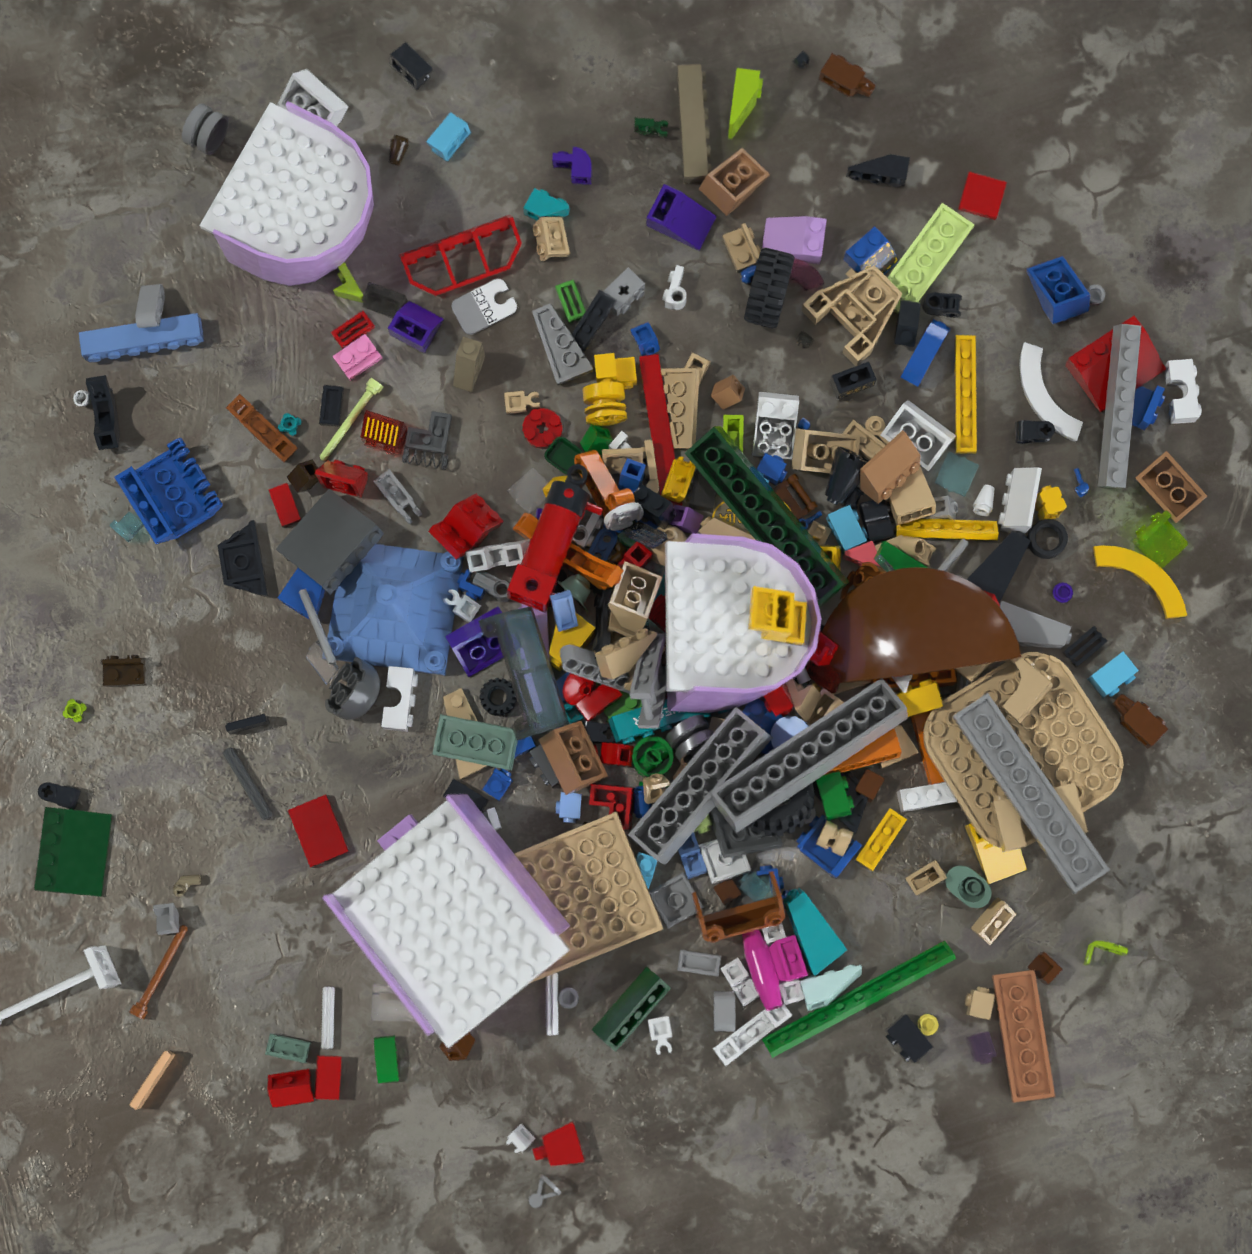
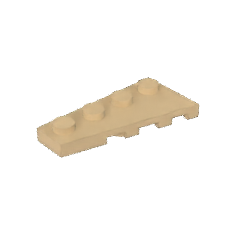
M698 368L661 369V374L664 376L665 381L663 386L668 399L667 410L671 417L670 428L675 449H689L696 443L700 373Z
M462 688L443 697L448 716L477 721ZM456 759L460 780L488 767Z

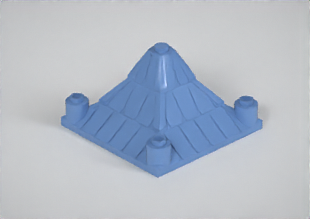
M375 544L335 590L327 637L335 659L352 663L354 657H358L373 666L413 668L415 672L445 676L450 644L445 636L452 633L455 613L452 610L455 606L445 604L443 599L447 598L450 601L453 599V595L448 592L451 589L459 592L457 581L462 573L464 556L456 560L449 552L436 553Z

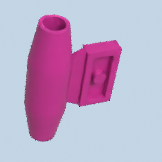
M759 929L743 933L745 958L754 987L766 1011L782 1007L779 980L790 982L808 976L796 936L792 935L776 940L768 948Z

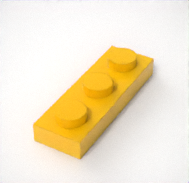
M889 808L855 860L873 871L907 819Z

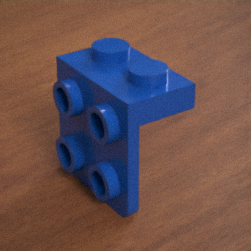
M1157 385L1153 391L1142 386L1135 389L1133 426L1145 431L1149 424H1154L1158 415L1155 413L1157 406L1161 407L1165 396L1162 395L1165 388Z

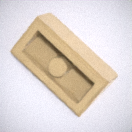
M996 898L971 929L988 945H991L1017 914L1006 902Z

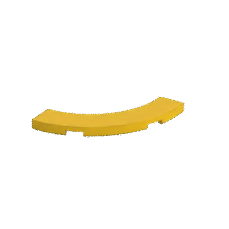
M1105 545L1093 547L1096 567H1113L1127 570L1149 585L1155 591L1162 605L1165 619L1187 616L1186 607L1177 586L1169 575L1155 562L1140 553L1122 547Z

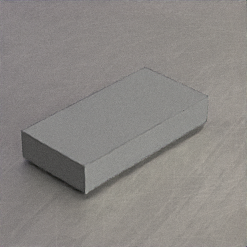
M680 950L677 971L719 977L721 956Z

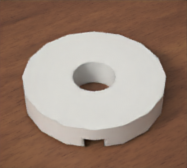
M627 503L611 510L605 516L604 524L607 529L610 528L613 531L622 530L630 527L633 524V520L637 519L639 521L644 511L639 503Z

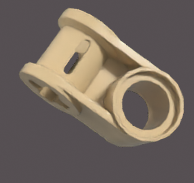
M904 536L899 543L901 551L929 568V561L932 553L936 551V547L927 543L924 539Z

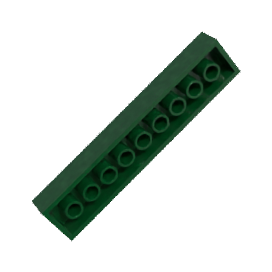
M721 426L711 428L685 452L686 456L756 541L775 546L798 563L815 589L819 608L850 583Z

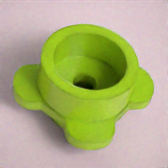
M70 699L65 706L63 716L73 719L74 722H80L82 720L81 716L87 707L84 703L79 704L74 699Z

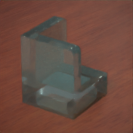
M128 512L119 523L114 520L109 526L129 543L144 525L141 520L131 512Z

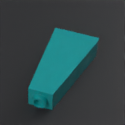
M793 889L787 893L783 903L807 969L815 976L846 952L847 948L802 889Z

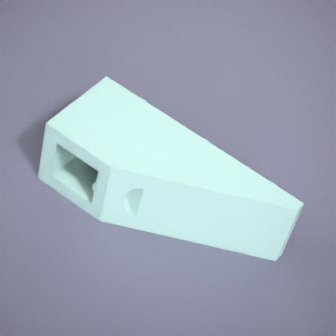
M848 965L844 967V970H830L821 976H808L803 981H800L807 1011L826 1007L862 975L861 965Z

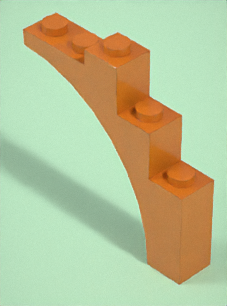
M524 513L513 530L524 539L531 540L538 519L530 513ZM571 543L563 565L575 574H581L594 586L602 590L617 585L624 571L619 566L605 562Z

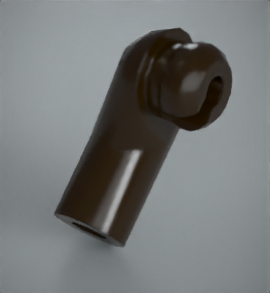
M621 542L614 546L616 553L606 562L618 565L621 562L624 554L628 551L627 547Z

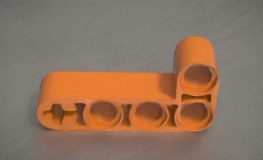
M596 450L587 451L575 456V464H580L587 470L586 486L597 506L604 509L602 513L604 518L611 510L621 505L635 503L633 492L629 488L618 489Z

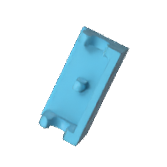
M450 112L426 143L432 147L431 150L447 162L470 135L471 131L465 121Z

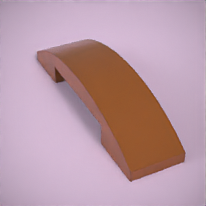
M241 394L226 407L250 433L282 462L285 463L298 450L285 435L280 433Z

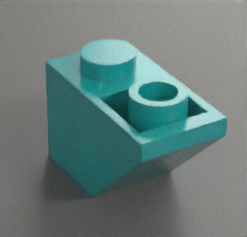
M536 188L533 189L523 207L524 215L535 221H538L541 217H565L570 213L569 205L565 200L561 198L556 199L550 196V193Z

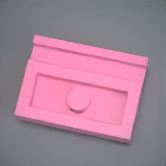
M364 334L336 353L333 358L351 381L380 361L382 356L367 335Z

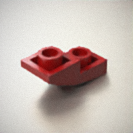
M602 684L576 704V708L588 722L604 712L606 707L622 697V693L618 689Z

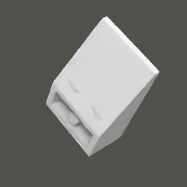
M759 392L753 456L763 457L767 453L771 456L777 455L782 459L792 460L799 396Z

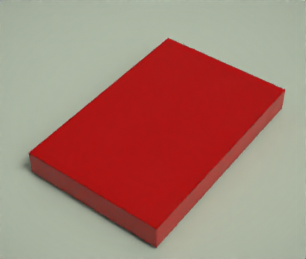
M326 794L288 810L310 868L349 852Z

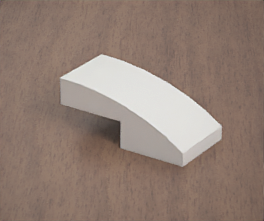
M739 958L720 968L743 1007L759 998L754 984Z

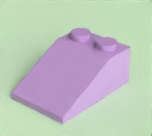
M808 216L766 218L762 249L770 248L791 253L795 257L794 261L820 265L827 219Z

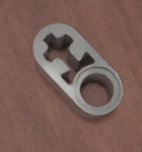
M714 991V1032H735V991Z

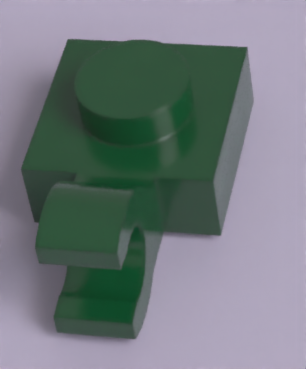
M635 117V133L649 135L656 132L662 138L667 137V131H662L660 128L668 127V121H655V119Z

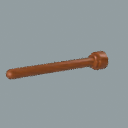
M180 926L179 933H176L141 1000L132 1005L129 1013L143 1020L148 1013L147 1004L188 930L187 926Z

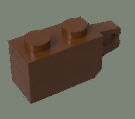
M833 53L819 75L821 82L847 97L854 96L855 93L870 97L876 86L865 77L866 72L860 66L852 65L843 56Z
M1121 694L1112 703L1122 715L1120 717V724L1147 749L1151 748L1168 730L1165 726L1166 722L1159 716L1155 717L1150 712V707L1144 702H1134Z

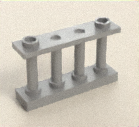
M657 634L636 664L629 694L631 699H641L642 708L638 728H659L667 694V666H662L661 663L665 644L664 634Z

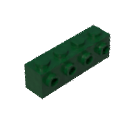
M646 967L593 1027L592 1031L616 1052L668 993L671 987Z

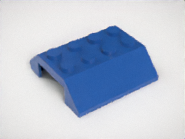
M177 438L167 444L169 450L135 470L131 466L115 476L116 481L155 544L179 538L213 517L223 506L219 497H216L215 491H211L205 496L203 495L209 488L210 483L208 480L205 481L207 478L199 465L196 464V460L189 458L183 463V460L190 451L182 438Z

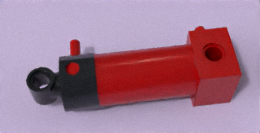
M580 464L572 465L568 469L565 482L553 481L522 562L517 564L507 589L508 599L546 613L551 601L550 596L556 594L554 591L557 577L585 511L602 515L604 510L602 507L589 503L591 496L582 489L587 482L588 475L584 466ZM580 473L583 478L578 481L574 480L572 474ZM533 586L536 590L530 591L527 588Z

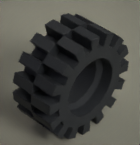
M503 678L490 679L488 683L485 682L479 695L484 710L494 716L509 714L517 702V693L513 685ZM497 689L503 690L506 693V700L500 705L492 703L490 699L491 693Z

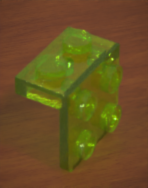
M1167 510L1162 514L1158 511L1150 519L1152 523L1148 527L1143 525L1135 532L1137 537L1132 540L1136 547L1158 568L1165 567L1188 546L1187 540L1168 521L1172 515Z

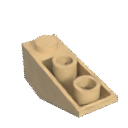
M640 629L631 637H623L614 645L602 647L601 651L595 653L601 676L614 679L629 672L655 639L657 632Z

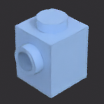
M561 792L560 801H556V814H559V818L563 819V823H576V820H580L582 794L571 793L565 795L564 792Z

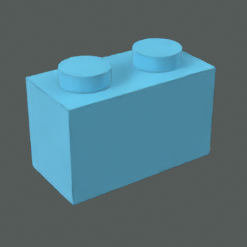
M850 505L827 515L826 520L832 529L831 531L838 545L841 546L843 555L845 551L867 542V532L864 527H860L858 523L859 516L855 509H851Z
M1121 652L1087 679L1102 698L1107 695L1112 697L1120 691L1118 686L1123 682L1127 685L1136 678L1134 674L1139 670L1128 656Z

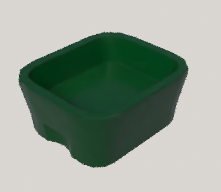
M561 436L551 443L544 456L548 463L567 475L568 469L575 465V456L584 452Z

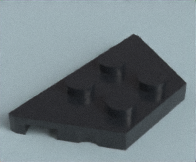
M251 520L243 529L236 531L229 539L217 545L223 582L227 587L268 597L256 522Z
M850 771L841 773V777H846L848 788L845 789L846 795H851L854 808H850L851 815L838 819L855 835L858 831L868 798L855 790L859 780ZM815 780L813 782L814 796L822 802Z

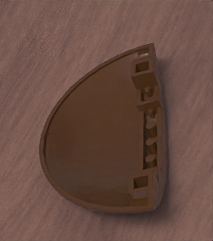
M920 567L902 568L888 571L863 582L837 605L828 618L822 634L839 645L830 665L817 666L815 664L816 684H830L913 675L1021 657V652L1014 629L999 605L981 588L969 580L943 570Z

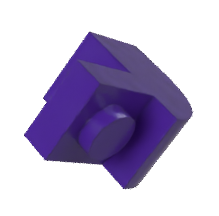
M573 147L572 154L565 151L553 153V168L571 169L572 184L591 185V159L583 149Z

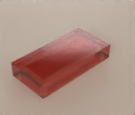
M809 660L806 667L809 677L831 694L837 693L842 674L829 665L817 666Z

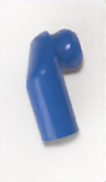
M755 265L742 271L741 281L743 283H751V278L754 277L756 269Z

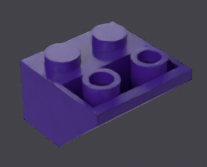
M408 301L397 311L388 326L390 336L425 354L444 319Z

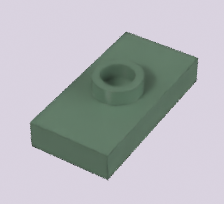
M270 1034L265 1055L307 1063L312 1042Z

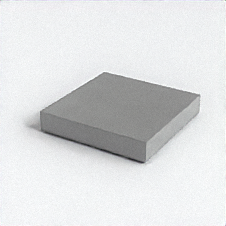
M684 872L649 891L653 903L668 929L696 913L692 893L695 891ZM698 898V901H699V904H700V908H701V910H702V909H704V907H703V905L701 904V902H700V900H699V898Z

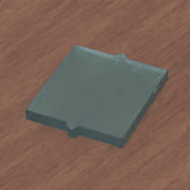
M948 452L935 480V484L946 488L948 492L952 491L965 497L979 465L967 460L965 456L960 457Z

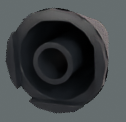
M838 446L825 495L828 496L826 500L835 505L843 503L859 485L860 469L869 460L863 456L856 455L855 452Z

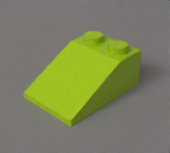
M736 69L728 139L734 137L755 107L756 99L761 98L763 78H759V70Z

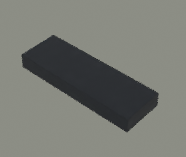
M603 290L598 291L571 334L583 351L587 350L617 302L616 299Z

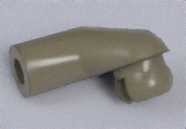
M201 874L181 876L173 886L174 895L177 897L183 896L191 885H201Z

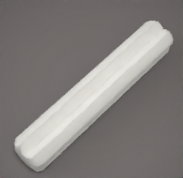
M558 973L546 977L547 1035L558 1034Z
M323 987L322 1049H333L334 987Z

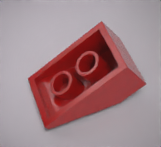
M334 460L333 462L326 461L316 469L315 475L323 488L362 498L368 479V474L364 471L365 468L358 465L349 467L342 461Z

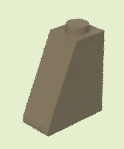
M467 337L462 338L456 354L453 387L473 392L485 359L482 342Z

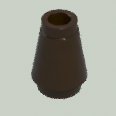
M394 135L393 139L390 140V164L400 166L409 147L408 138Z

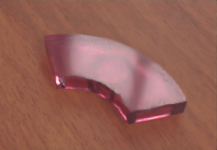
M794 259L790 280L801 284L805 291L824 285L821 275L814 267L802 260Z

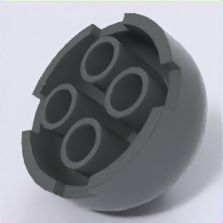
M354 657L351 664L346 662L338 671L329 687L332 691L330 698L325 700L326 710L345 720L357 719L366 714L375 704L380 691V677L376 669L358 657ZM343 679L347 682V686L340 683L339 681Z

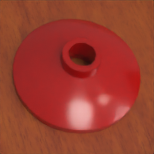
M570 673L563 685L564 700L568 704L576 706L579 701L595 689L596 682Z

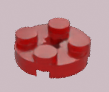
M546 408L533 409L525 417L522 430L525 439L531 446L538 449H546L557 437L562 436L563 427L560 417L555 412ZM545 424L548 430L539 433L537 427Z

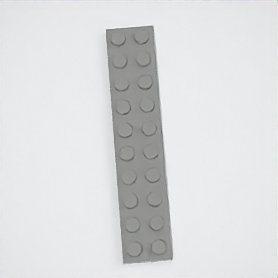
M988 693L952 716L1073 894L1110 871Z

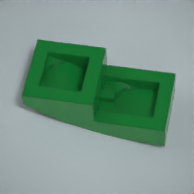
M395 1035L375 1037L374 1051L378 1083L399 1081Z

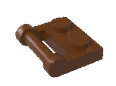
M793 474L774 487L773 490L789 506L794 516L799 520L814 511L818 505L810 499L799 483L797 475ZM792 485L806 505L804 509L800 508L787 487Z

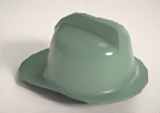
M581 574L570 575L562 582L557 581L566 591L570 590L573 598L589 613L584 606L591 591L589 581Z
M962 865L955 866L947 872V878L945 879L947 888L964 904L972 908H981L988 904L992 892L990 885L982 875Z

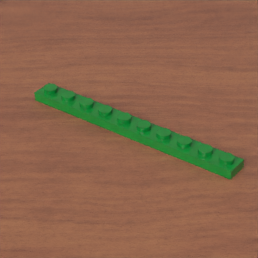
M943 941L835 999L828 1006L818 1008L766 1036L762 1041L773 1058L955 960V954L946 941Z

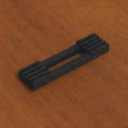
M609 588L602 590L600 595L597 593L594 599V607L596 606V631L593 651L595 650V653L601 651L602 647L610 645L611 633L608 632V604L611 599V589Z

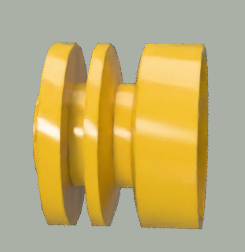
M599 382L587 385L582 389L584 403L591 405L585 408V414L587 415L585 418L586 424L610 426L627 420L626 405L619 403L625 399L624 384L620 382Z

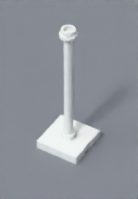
M94 946L84 950L91 967L90 969L0 1011V1025L3 1019L93 976L97 981L99 989L113 988L120 985V979L106 946Z

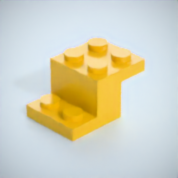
M753 586L751 588L748 629L762 631L761 639L802 645L805 636L807 603L794 601V592Z

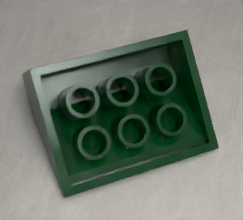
M45 807L34 890L102 897L112 814Z

